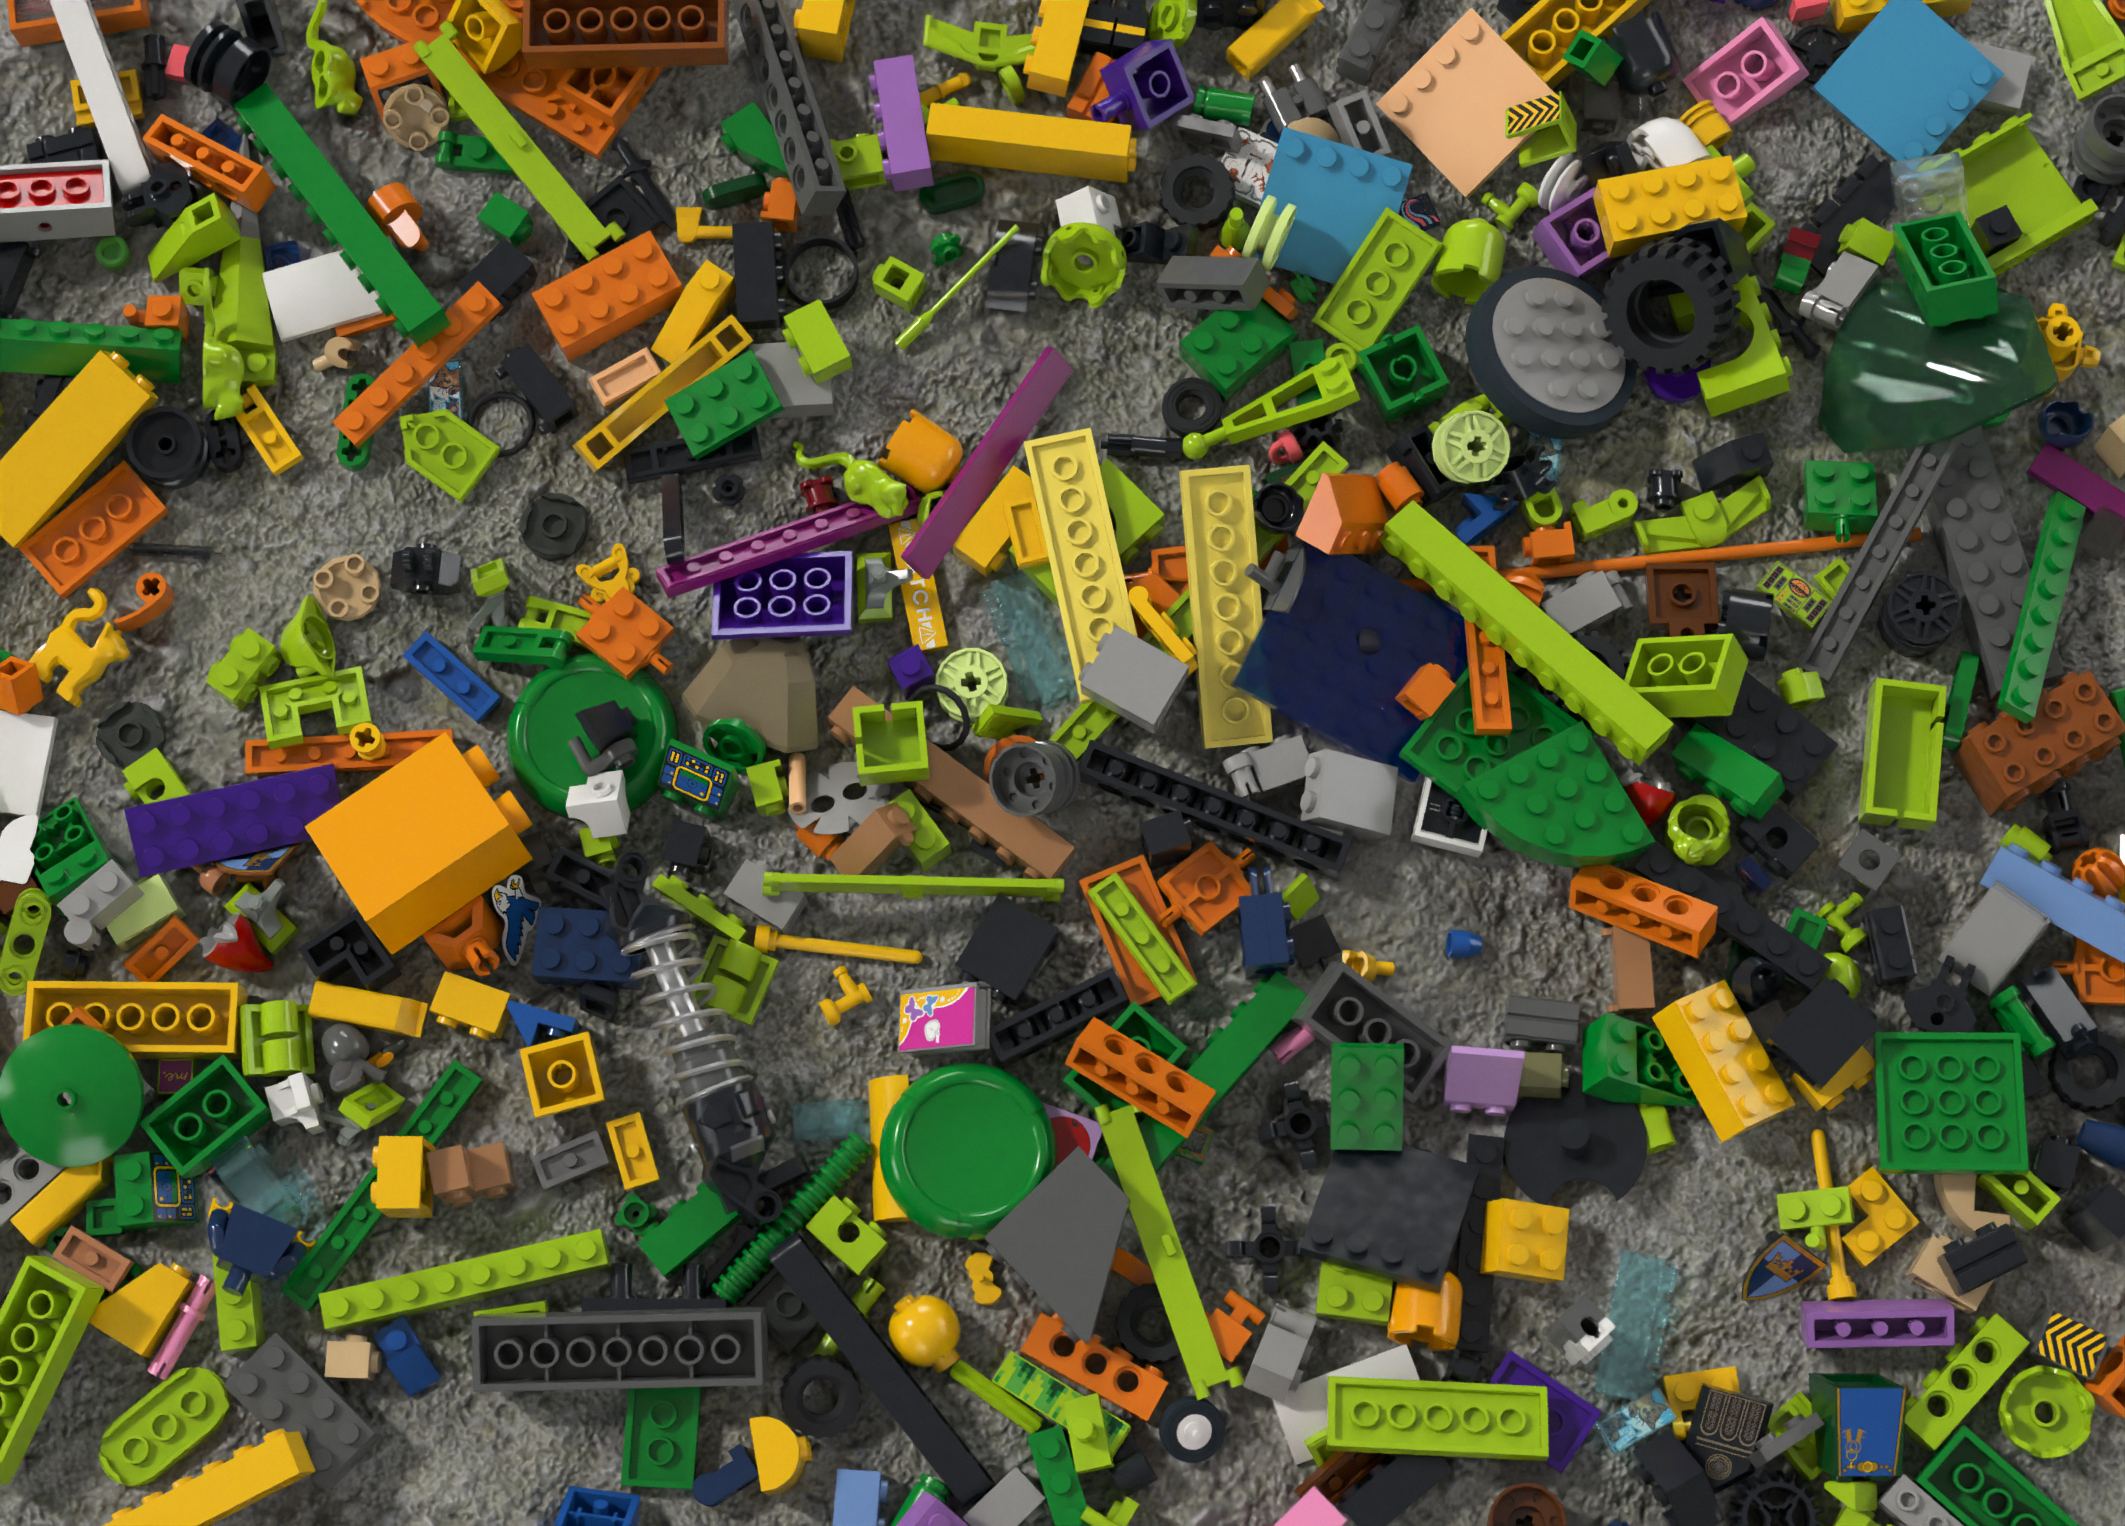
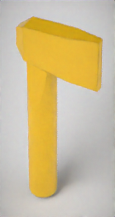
M676 207L678 240L681 243H693L697 239H733L732 226H700L703 207Z

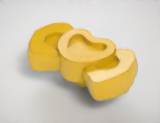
M975 1252L967 1258L964 1264L965 1268L969 1271V1277L973 1281L974 1301L980 1305H992L1003 1295V1290L994 1283V1275L990 1271L994 1258L987 1252Z

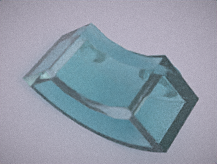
M245 1135L211 1161L222 1181L242 1206L289 1226H293L306 1216V1213L299 1204L303 1200L302 1195L291 1182L285 1185L269 1164L273 1157L261 1142L255 1146Z

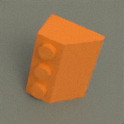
M1323 473L1295 536L1328 555L1376 554L1383 546L1380 540L1384 526L1389 521L1376 477L1371 474Z

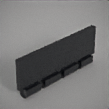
M1870 155L1854 171V175L1858 179L1850 176L1832 194L1835 201L1828 199L1811 216L1810 220L1813 224L1806 222L1800 228L1821 235L1810 266L1823 278H1825L1831 263L1837 261L1840 257L1837 252L1842 243L1838 239L1848 223H1855L1862 217L1878 225L1912 189L1914 184L1885 159L1880 162L1876 157Z

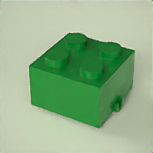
M1419 324L1397 335L1392 333L1386 334L1380 339L1381 342L1357 353L1356 368L1385 424L1447 396L1450 382Z

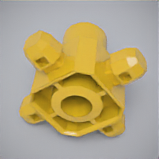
M2052 303L2047 310L2046 318L2041 317L2033 322L2025 336L2021 332L2011 331L2004 335L2002 343L2008 353L2018 355L2019 352L2022 353L2020 368L2026 376L2035 378V392L2038 396L2050 397L2056 388L2057 382L2061 383L2070 377L2078 364L2083 368L2097 367L2101 356V351L2095 347L2088 345L2081 347L2083 332L2080 330L2078 323L2068 316L2066 305Z

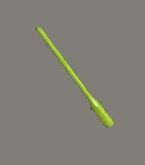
M1015 224L929 311L920 316L917 315V319L894 341L896 345L904 351L926 328H929L933 316L1020 228Z

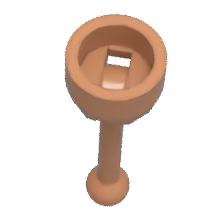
M199 864L189 866L200 874V885L213 896L220 894L230 880V873L219 870L215 865L205 868Z

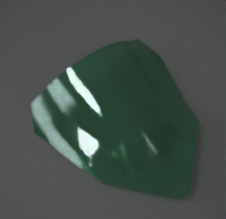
M1902 272L1876 283L1854 304L1834 339L1826 364L1822 402L1817 423L1844 454L1921 447L1952 439L2052 392L2057 386L2058 376L2029 299L1997 287L1999 313L1987 315L1982 319H1967L1953 322L1948 326L1929 327Z

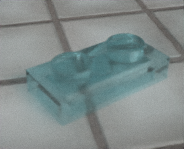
M864 1099L792 1104L795 1141L848 1137L850 1132L856 1133L859 1136H866Z

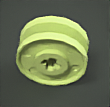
M1268 195L1264 200L1241 254V257L1254 258L1258 251L1262 252L1261 263L1264 270L1268 272L1274 266L1284 246L1297 212V206L1288 203L1280 216L1275 214L1277 198L1272 195Z
M1481 410L1455 413L1443 420L1435 431L1432 442L1433 460L1439 471L1451 481L1461 484L1488 481L1497 476L1507 464L1511 450L1509 434L1503 423L1491 413ZM1468 443L1474 444V452L1473 450H1468Z
M964 648L951 653L941 663L936 673L935 684L948 687L966 705L970 717V725L976 722L989 704L1005 706L1009 698V683L1002 663L992 653L983 649ZM973 681L976 684L977 690L969 692L967 683ZM936 692L943 711L952 720L963 724L961 711L956 703L947 695Z

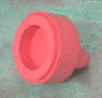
M1286 429L1276 435L1277 441L1270 446L1268 452L1269 458L1274 464L1282 465L1288 461L1294 464L1303 459L1304 454L1289 430ZM1280 448H1282L1285 453L1282 456L1277 455V451Z

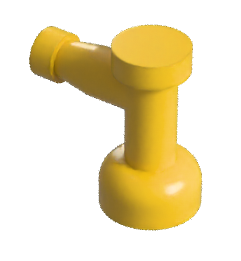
M845 966L836 968L833 974L839 980L846 996L835 1002L828 998L818 1002L830 1027L837 1025L841 1021L842 1013L864 1001L866 1004L873 1001L865 984L862 982L856 986L853 979L848 975L849 972Z

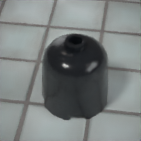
M1653 11L1651 13L1652 18L1646 20L1643 14L1628 19L1613 28L1614 36L1608 40L1606 36L1600 38L1623 57L1614 74L1622 88L1632 95H1645L1648 93L1651 97L1661 95L1669 89L1667 84L1675 78L1679 71V56L1658 11Z

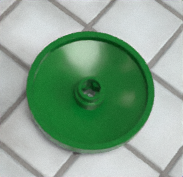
M75 1023L60 1024L33 1034L14 1050L7 1060L0 1077V1113L8 1132L15 1142L28 1154L51 1165L82 1167L109 1157L131 1138L143 1113L145 1091L142 1074L137 1062L130 1051L118 1039L93 1026ZM63 1093H68L71 1096L70 1104L67 1103V1099L63 1098Z

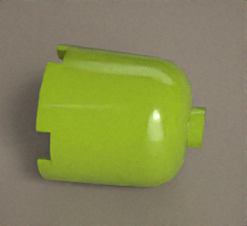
M1481 218L1458 221L1446 231L1442 241L1444 245L1438 253L1431 280L1434 289L1445 298L1450 299L1451 294L1464 297V303L1469 305H1475L1487 288L1500 279L1506 252V241L1500 230Z

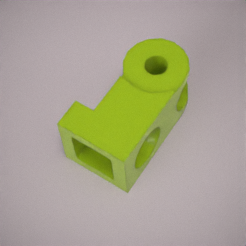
M1619 489L1614 491L1609 499L1589 507L1584 499L1571 504L1568 516L1583 544L1628 524L1637 510L1638 500L1633 492L1627 489Z

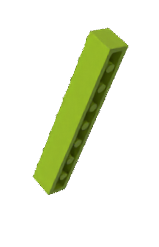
M596 1229L318 1295L324 1328L335 1334L399 1319L402 1316L408 1317L610 1270L612 1260L606 1233L602 1229Z

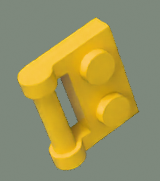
M1736 1366L1662 1377L1666 1403L1675 1419L1670 1421L1671 1431L1679 1441L1686 1440L1691 1421H1683L1681 1412L1695 1410L1702 1383L1740 1393Z

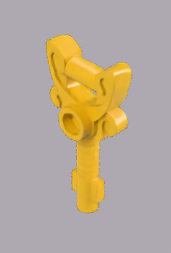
M616 543L613 546L612 556L593 567L581 564L575 569L579 578L588 587L593 589L591 597L599 604L609 601L623 586L634 594L636 591L635 584L640 582V573L634 567L629 568L627 552L621 543ZM619 568L620 571L618 572V574L615 575L614 579L606 581L598 580L604 575Z

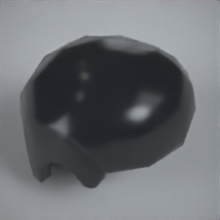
M1282 482L1265 484L1253 498L1254 520L1263 531L1271 534L1289 533L1299 526L1303 519L1304 499L1290 485Z

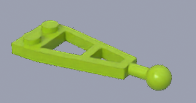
M1340 354L1334 358L1323 360L1320 364L1309 368L1222 419V427L1204 435L1196 432L1188 434L1183 439V453L1190 459H1201L1207 454L1209 447L1229 439L1232 445L1330 414L1361 400L1343 355ZM1315 384L1318 385L1322 395L1321 399L1277 412V406ZM1266 413L1267 416L1257 419Z

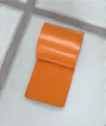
M149 572L138 579L136 592L146 605L131 614L113 620L114 624L122 632H130L148 624L171 606L175 597L174 590L162 575ZM157 588L159 593L153 596L151 591Z

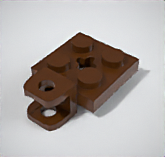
M1646 563L1644 572L1648 630H1666L1665 637L1705 635V630H1718L1720 620L1715 563ZM1678 591H1684V595L1691 597V599L1686 600V602H1680L1674 596L1677 595Z

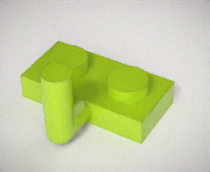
M1848 1186L1776 1194L1780 1230L1786 1232L1810 1229L1811 1233L1805 1237V1243L1817 1252H1822L1827 1247L1825 1227L1855 1224L1851 1188Z
M1125 1497L1122 1503L1115 1500L1106 1517L1087 1506L1080 1519L1091 1526H1127L1139 1504L1129 1497Z

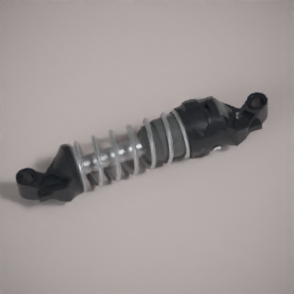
M626 852L612 867L609 885L599 889L606 907L604 918L605 934L616 942L623 956H633L647 952L651 965L632 973L630 978L636 980L655 973L661 990L642 998L640 1004L647 1005L665 999L671 1015L653 1023L650 1029L655 1031L675 1024L681 1038L674 1044L662 1049L660 1054L663 1056L671 1054L676 1065L675 1073L671 1075L670 1080L679 1082L685 1098L681 1101L680 1107H683L682 1112L694 1140L690 1142L691 1149L694 1155H700L703 1163L701 1180L712 1192L719 1196L726 1215L736 1212L752 1226H766L779 1217L783 1208L779 1195L757 1181L760 1166L776 1136L772 1125L776 1122L771 1110H766L763 1103L764 1098L760 1095L755 1080H752L753 1076L744 1074L748 1062L738 1059L734 1049L737 1036L725 1034L723 1030L717 1028L725 1021L727 1011L719 1008L699 1009L716 994L717 986L711 983L690 985L689 982L701 975L708 965L707 960L698 957L679 958L692 949L698 940L697 935L689 933L693 927L689 913L663 905L647 896L643 889L649 871L648 860L640 852ZM631 864L637 870V877H628L623 872L622 865ZM678 939H691L679 950H676L673 941ZM701 964L696 970L686 976L683 966ZM711 989L706 995L696 1001L693 991ZM720 1015L719 1018L706 1026L703 1017ZM757 1200H762L768 1204L770 1209L768 1217L761 1216L757 1212Z

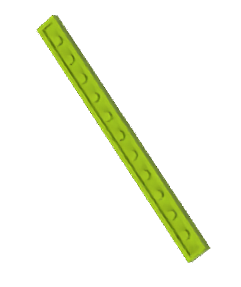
M1323 441L1284 484L1292 486L1303 497V512L1305 514L1322 474L1344 473L1349 467V463ZM1255 521L1259 565L1288 533L1271 534L1263 531ZM1188 588L1166 611V614L1176 626L1173 632L1180 640L1184 637L1190 640L1193 637ZM1150 631L1141 639L1168 654ZM1096 701L1081 704L1049 740L1063 744L1074 754L1078 763L1084 756L1090 739L1097 742L1121 715Z

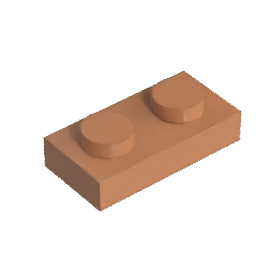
M72 1225L52 1254V1257L100 1284L112 1293L117 1291L134 1264L131 1260Z

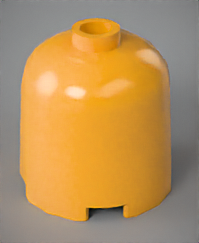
M912 409L909 414L912 419L911 422L908 423L905 420L901 422L885 447L890 450L887 460L881 457L878 465L883 470L926 494L943 490L948 483L951 484L962 469L959 465L963 458V447L955 436L916 409Z
M1447 1271L1440 1294L1396 1282L1387 1326V1338L1400 1345L1407 1344V1347H1411L1412 1341L1428 1343L1427 1350L1429 1351L1454 1350L1460 1335L1463 1288L1459 1279Z

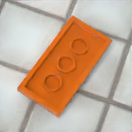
M123 461L18 548L55 591L65 599L166 516L169 511L132 468Z
M1144 855L1079 880L1081 890L1130 1005L1135 1001L1140 1007L1162 999V997L1087 894V891L1115 872H1117L1198 984L1173 923L1164 928L1161 926L1163 921L1159 923L1157 920V916L1167 910Z

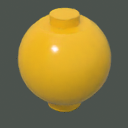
M909 1294L894 1305L896 1312L891 1316L888 1335L890 1344L898 1357L916 1367L932 1366L936 1373L944 1371L960 1358L955 1349L960 1339V1322L954 1309L946 1301L932 1295H919L914 1298L912 1294Z

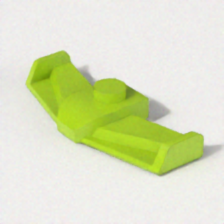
M929 14L925 16L923 46L970 62L977 70L996 72L1001 67L1025 64L1027 54L1034 55L1035 46L1030 45L1033 33L1007 36L1008 25L975 21L974 32L934 19Z
M1758 475L1719 503L1714 492L1710 491L1681 502L1679 507L1683 516L1643 521L1636 520L1632 522V527L1644 555L1701 548L1709 549L1723 544L1724 540L1770 510L1771 497L1762 476Z

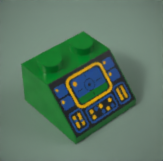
M671 738L657 784L661 792L664 793L662 797L667 801L679 806L685 802L694 806L693 811L704 818L712 820L716 816L724 820L741 785V781L733 765Z
M161 1151L114 1155L118 1227L130 1232L199 1223L196 1176L187 1179L181 1177Z

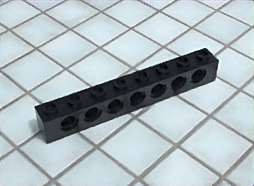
M1091 739L1079 765L1080 782L1163 814L1180 809L1182 818L1189 817L1191 824L1337 881L1351 848V839Z

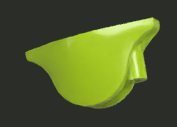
M307 595L303 599L297 614L285 627L280 640L281 655L286 663L296 667V673L299 678L308 677L317 671L322 676L328 678L334 677L336 651L333 637L316 597Z

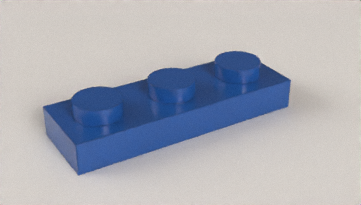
M427 631L402 655L409 664L478 725L502 701L495 691Z

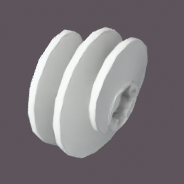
M1569 153L1560 156L1544 176L1538 193V203L1541 208L1549 209L1552 214L1586 193L1591 182L1587 174L1580 177L1584 168L1581 160L1577 159L1573 162V155Z

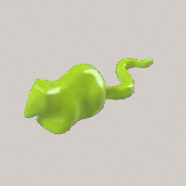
M318 0L306 33L307 45L310 49L314 50L311 74L315 85V107L323 109L331 106L343 115L354 116L361 108L363 98L354 90L356 80L355 65L344 49L331 45L327 41L319 40V26L324 18L328 0Z
M204 268L203 409H215L214 419L221 420L243 413L244 402L240 394V387L244 377V362L236 348L214 338L215 318L209 268Z
M797 441L793 443V447L797 449L796 462L805 469H819L836 464L845 466L847 470L843 475L844 488L852 501L872 506L880 516L887 519L903 515L904 509L909 504L906 497V484L888 476L880 465L864 459L856 460L851 454L846 452L832 453L817 458H807L803 455L804 445Z

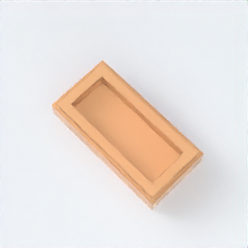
M645 347L590 377L588 381L604 409L607 410L637 393L661 373V370L648 348Z

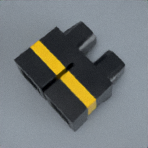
M1095 0L1094 4L1089 3L1080 38L1081 53L1094 55L1095 52H1100L1110 57L1113 41V59H1118L1145 43L1148 31L1146 0H1128L1126 10L1115 8L1116 0Z

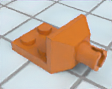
M479 895L422 934V936L449 971L472 966L477 975L485 976L490 974V971L484 964L485 961H488L494 971L499 966L500 958L493 950L502 940L504 925L484 898Z

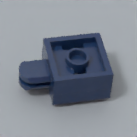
M1270 866L1262 867L1264 894L1260 895L1256 868H1248L1251 895L1240 896L1237 912L1245 980L1259 979L1265 975L1272 977L1276 971H1279L1283 976H1287L1289 965H1294L1293 937L1286 936V931H1290L1289 902H1282L1281 892L1273 893Z

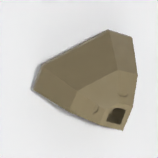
M800 636L732 639L718 649L683 692L682 700L697 721L709 725L712 721L718 719H732L733 717L741 719L765 740L766 746L784 753L818 748L815 679L804 642Z

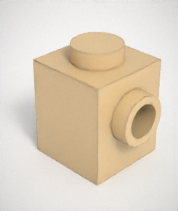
M346 1335L345 1341H327L324 1377L336 1381L375 1382V1373H380L382 1366L381 1351H377V1345L367 1342L368 1337L362 1335Z

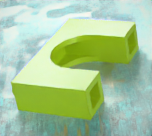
M1748 273L1737 284H1733V288L1740 291L1741 301L1735 305V308L1741 310L1740 319L1736 325H1740L1752 333L1753 339L1750 346L1742 355L1734 360L1697 372L1700 389L1711 418L1790 391L1788 377L1793 375L1789 359L1787 356L1781 357L1778 350L1783 347L1777 329L1770 331L1768 322H1771L1772 318L1766 302L1759 303L1757 296L1762 295L1756 276L1749 277ZM1686 292L1667 295L1670 310L1678 331L1691 332L1694 327L1695 312L1689 296Z
M1107 458L1099 467L1111 520L1116 529L1115 539L1121 565L1127 566L1139 555L1140 551L1138 549L1146 541L1152 543L1163 533L1165 514ZM1013 546L1008 549L1009 558L1017 566ZM1050 563L1021 569L1059 608Z

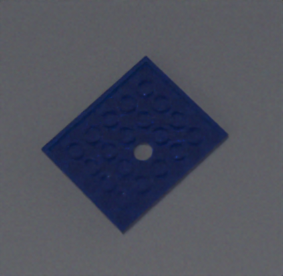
M1303 541L1302 546L1306 550V569L1301 587L1289 613L1271 610L1287 579L1286 576L1230 686L1368 760L1398 767L1399 777L1411 783L1416 782L1420 772L1400 758L1399 754L1426 719L1420 721L1398 702L1395 697L1417 670L1430 662L1433 665L1438 664L1447 670L1451 676L1450 680L1455 684L1468 667L1464 617L1350 554L1328 555ZM1363 629L1374 630L1381 639L1380 649L1374 655H1366L1359 650L1356 638Z

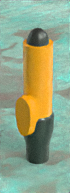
M402 1037L382 1048L367 1061L378 1068H382L397 1058L403 1050L409 1047V1044Z

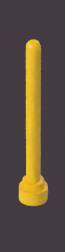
M757 925L754 948L765 954H769V951H776V948L909 964H919L923 960V955L918 950L778 934V930H772V926Z
M1815 1129L1811 1133V1142L1818 1188H1833L1825 1133L1820 1129ZM1839 1225L1825 1227L1832 1278H1829L1830 1285L1826 1286L1828 1301L1856 1299V1284L1851 1282V1276L1846 1274Z

